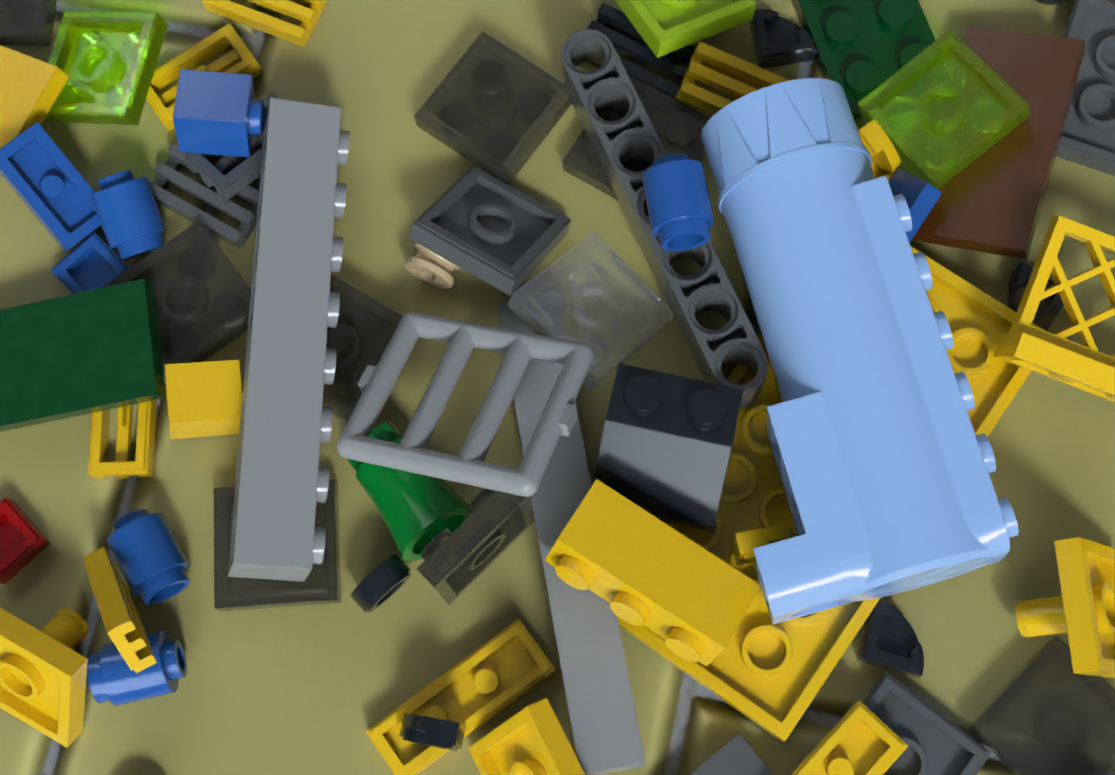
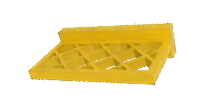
M1054 216L1050 222L1009 333L1001 334L993 356L1115 403V353L1107 355L1099 352L1088 328L1115 315V279L1110 269L1115 267V257L1106 260L1102 251L1104 250L1115 255V237L1063 216ZM1065 235L1084 242L1094 267L1068 279L1057 257ZM1051 274L1055 285L1045 289ZM1098 274L1111 307L1084 319L1071 286ZM1059 293L1072 325L1054 333L1032 326L1040 301ZM1076 333L1081 344L1065 338Z

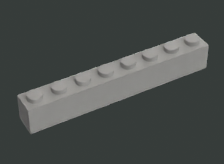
M270 97L263 132L228 577L304 582L312 570V565L322 564L324 557L325 526H315L316 502H326L329 486V466L319 465L320 442L329 443L333 422L332 406H323L324 384L332 385L334 381L336 349L326 348L327 327L336 328L340 307V293L330 291L331 272L339 273L343 255V237L333 236L334 218H343L347 192L345 183H337L338 165H346L350 143V132L340 130L341 107Z

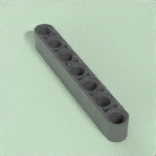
M584 29L576 31L566 39L561 51L565 90L705 381L744 389L740 408L747 407L755 402L762 392L769 365L766 353L710 240L706 244L694 249L667 251L662 249L660 238L652 234L650 219L646 216L648 208L642 176L652 167L654 160L667 155L610 39L598 30ZM584 62H595L601 66L595 71L590 72L581 71L576 68ZM607 110H619L626 115L622 119L613 122L605 121L599 117L601 113ZM638 158L645 160L651 166L644 171L633 172L627 170L622 165L630 159ZM691 259L698 263L702 270L692 276H682L674 272L670 266L677 260ZM704 311H717L726 318L728 324L721 329L710 330L702 327L696 320V317ZM733 363L743 364L752 371L754 380L743 385L733 384L723 376L722 369Z

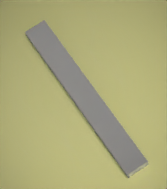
M555 292L497 303L501 328L564 339ZM531 358L516 389L513 399L523 455L563 364ZM578 416L570 436H560L539 488L531 496L576 756L585 775H602L645 767L646 762L618 617L610 609V603L589 589L579 590L566 584L556 574L555 567L544 561L559 535L592 487Z

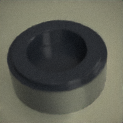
M394 554L363 579L350 596L364 612L370 613L381 606L405 584L411 576V569L397 554Z

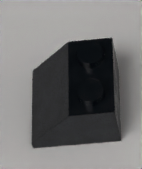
M619 363L605 418L594 482L598 479L661 521L713 532L744 389Z

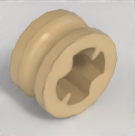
M415 242L414 248L417 254L415 257H408L404 263L405 268L428 284L442 289H451L455 282L451 274L453 270H460L461 268Z

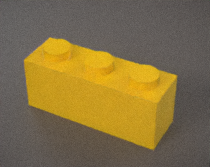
M598 479L595 480L544 560L555 567L556 574L566 584L579 590L589 589L610 603L612 612L623 621L634 626L644 625L664 638L666 646L675 655L689 662L699 661L705 666H708L726 649L762 586Z

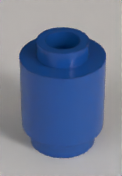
M682 153L667 154L654 160L652 167L642 176L652 234L660 238L662 249L667 251H685L706 244L711 239L709 228L714 224V218L702 163L691 160L686 154Z
M127 170L97 181L101 191L92 194L90 197L110 249L117 248L122 261L166 246L162 232L167 229L147 177L134 179L132 171Z
M140 509L121 517L115 522L113 526L115 532L110 535L107 543L133 595H141L145 605H154L172 598L189 586L191 581L186 571L190 565L164 514H149L147 509Z
M165 631L147 634L157 663L137 674L134 670H130L113 642L104 644L100 652L89 654L87 679L95 701L97 703L110 701L114 706L175 693L178 689L179 678L186 677L187 674L186 657L180 641L171 642Z

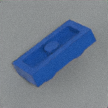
M38 122L0 149V174L65 252L101 226L90 197L95 193L94 190Z

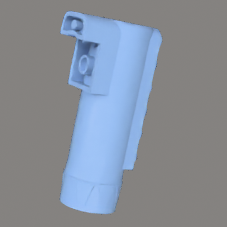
M803 78L773 84L731 102L708 120L702 129L701 140L718 191V208L724 216L732 237L783 400L782 403L767 407V436L798 536L753 548L756 560L754 562L760 585H762L761 589L772 624L856 601L870 600L917 589L962 575L985 565L1000 562L1010 552L1009 538L1019 534L1017 520L1008 498L1002 497L997 499L989 473L996 472L994 453L987 436L984 433L975 435L967 411L975 408L973 393L965 373L962 371L954 374L946 350L953 348L951 329L943 311L933 313L926 290H930L933 287L931 272L922 252L913 254L906 232L912 231V220L907 202L902 194L893 196L886 176L875 179L870 153L862 145L843 87L829 79Z

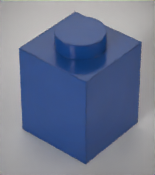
M180 70L173 112L179 152L250 157L253 134H263L265 121L264 100L255 99L252 75Z

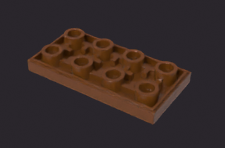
M967 27L922 176L923 181L929 183L942 193L913 237V241L1027 260L1083 61L1085 40Z

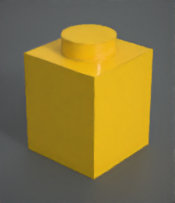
M239 359L165 364V387L170 439L239 434L244 380L241 379Z

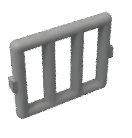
M408 312L401 318L377 366L367 365L361 376L358 386L362 395L337 441V452L346 459L522 497L532 496L539 488L560 436L569 437L578 416L574 403L593 360V350L588 344L417 312ZM418 338L449 343L400 443L368 437ZM479 348L506 353L459 455L456 456L425 449L473 349ZM530 359L563 364L519 467L513 468L484 462Z

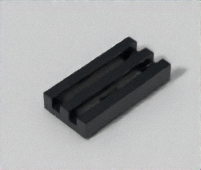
M603 3L598 10L596 21L592 20L587 29L598 30L605 34L612 42L614 48L627 54L630 59L645 66L650 65L676 78L671 83L619 57L633 85L675 105L678 100L676 98L695 47L688 45L657 58L624 12ZM589 62L599 68L601 67L599 64L595 62Z

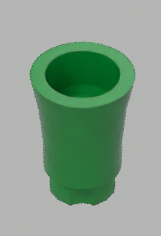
M384 422L372 428L368 437L400 443L403 434L393 422ZM347 459L356 470V479L368 494L387 525L405 562L420 560L439 550L454 539L468 525L474 515L473 507L443 479Z

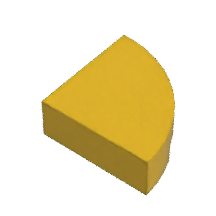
M875 119L858 130L862 145L870 153L875 179L886 176L889 181L897 167L903 170L901 160L894 145Z
M776 526L735 533L731 547L736 566L744 567L755 564L753 548L793 538L792 528Z

